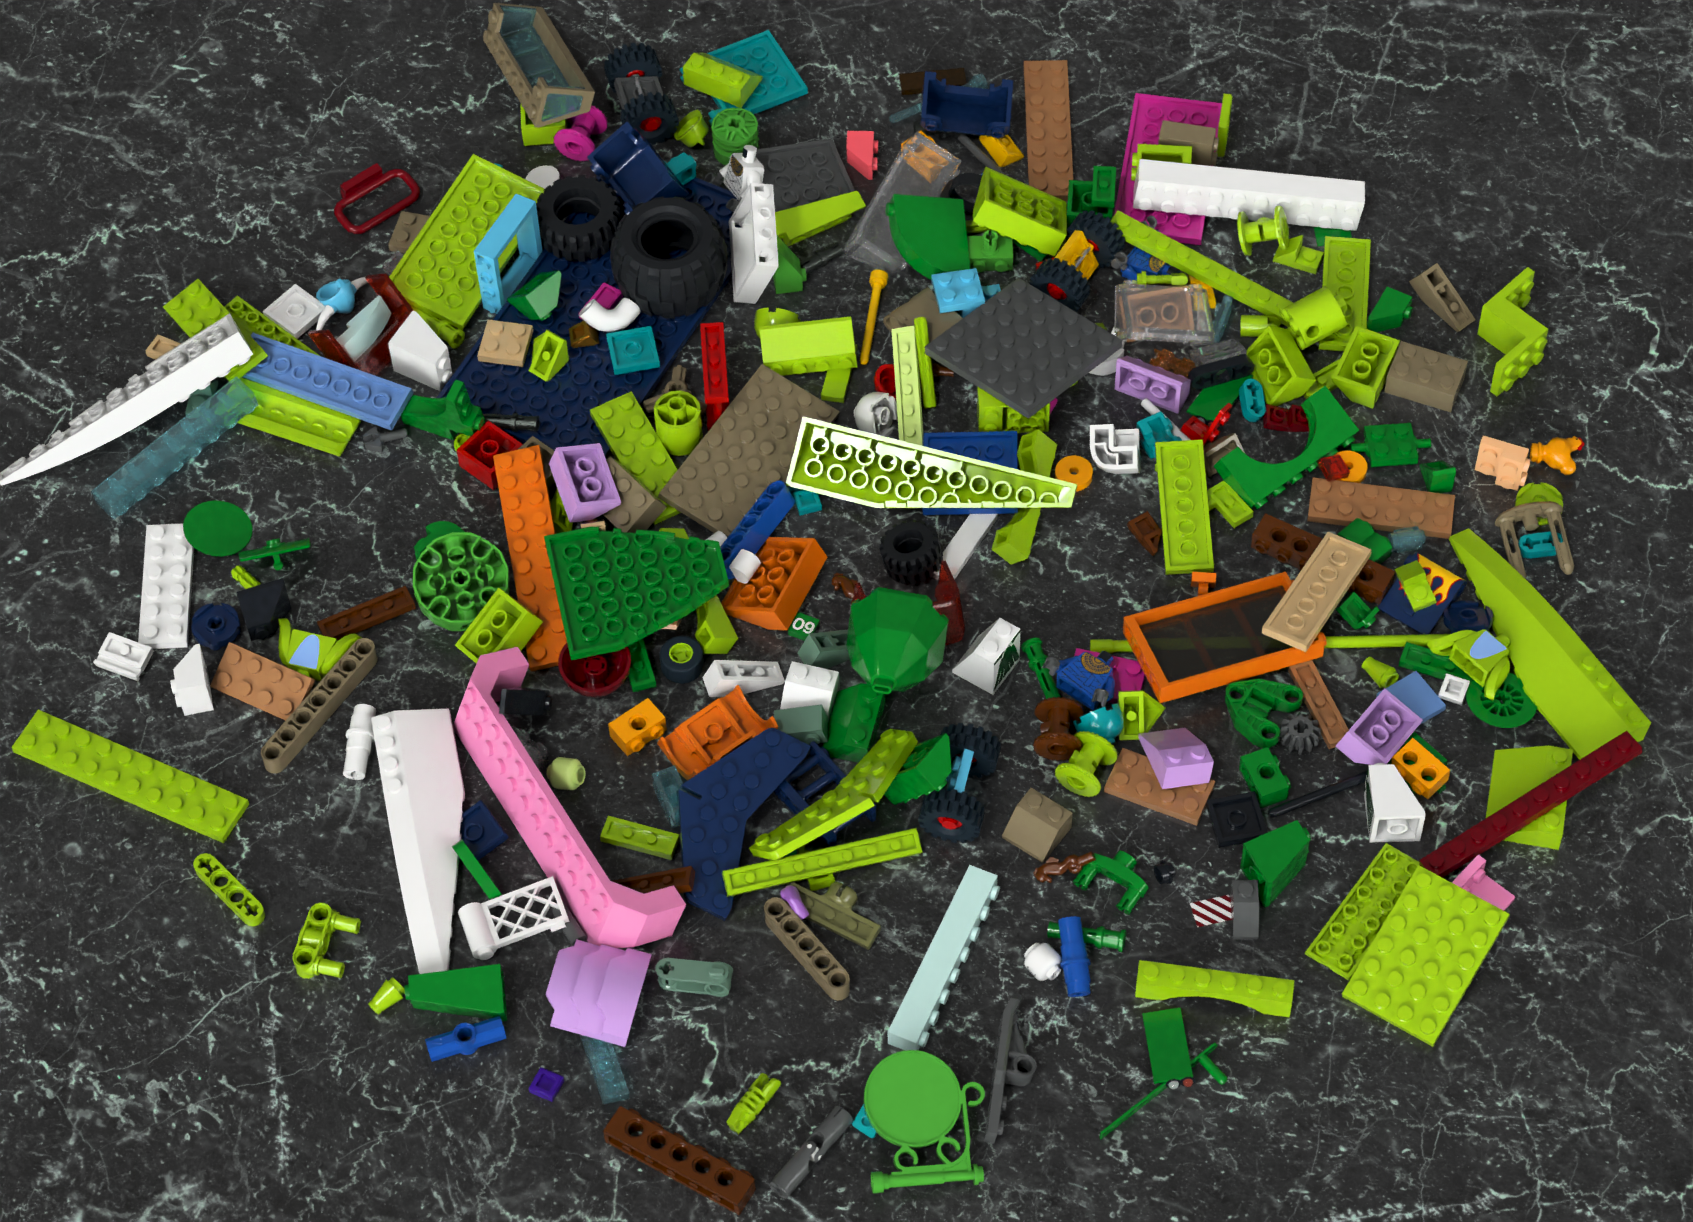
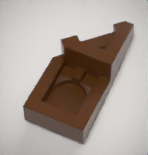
M1147 511L1130 520L1126 526L1139 543L1154 556L1158 551L1162 529L1158 527Z

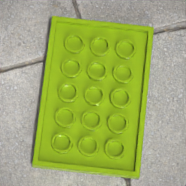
M1418 865L1342 992V997L1433 1047L1505 926L1510 914Z

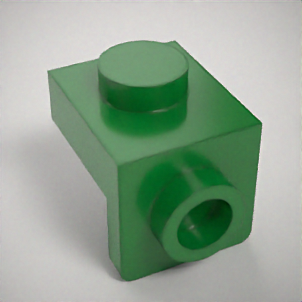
M1352 592L1335 610L1354 630H1357L1362 626L1368 628L1376 620L1374 615L1380 609L1377 606L1370 609L1355 592Z

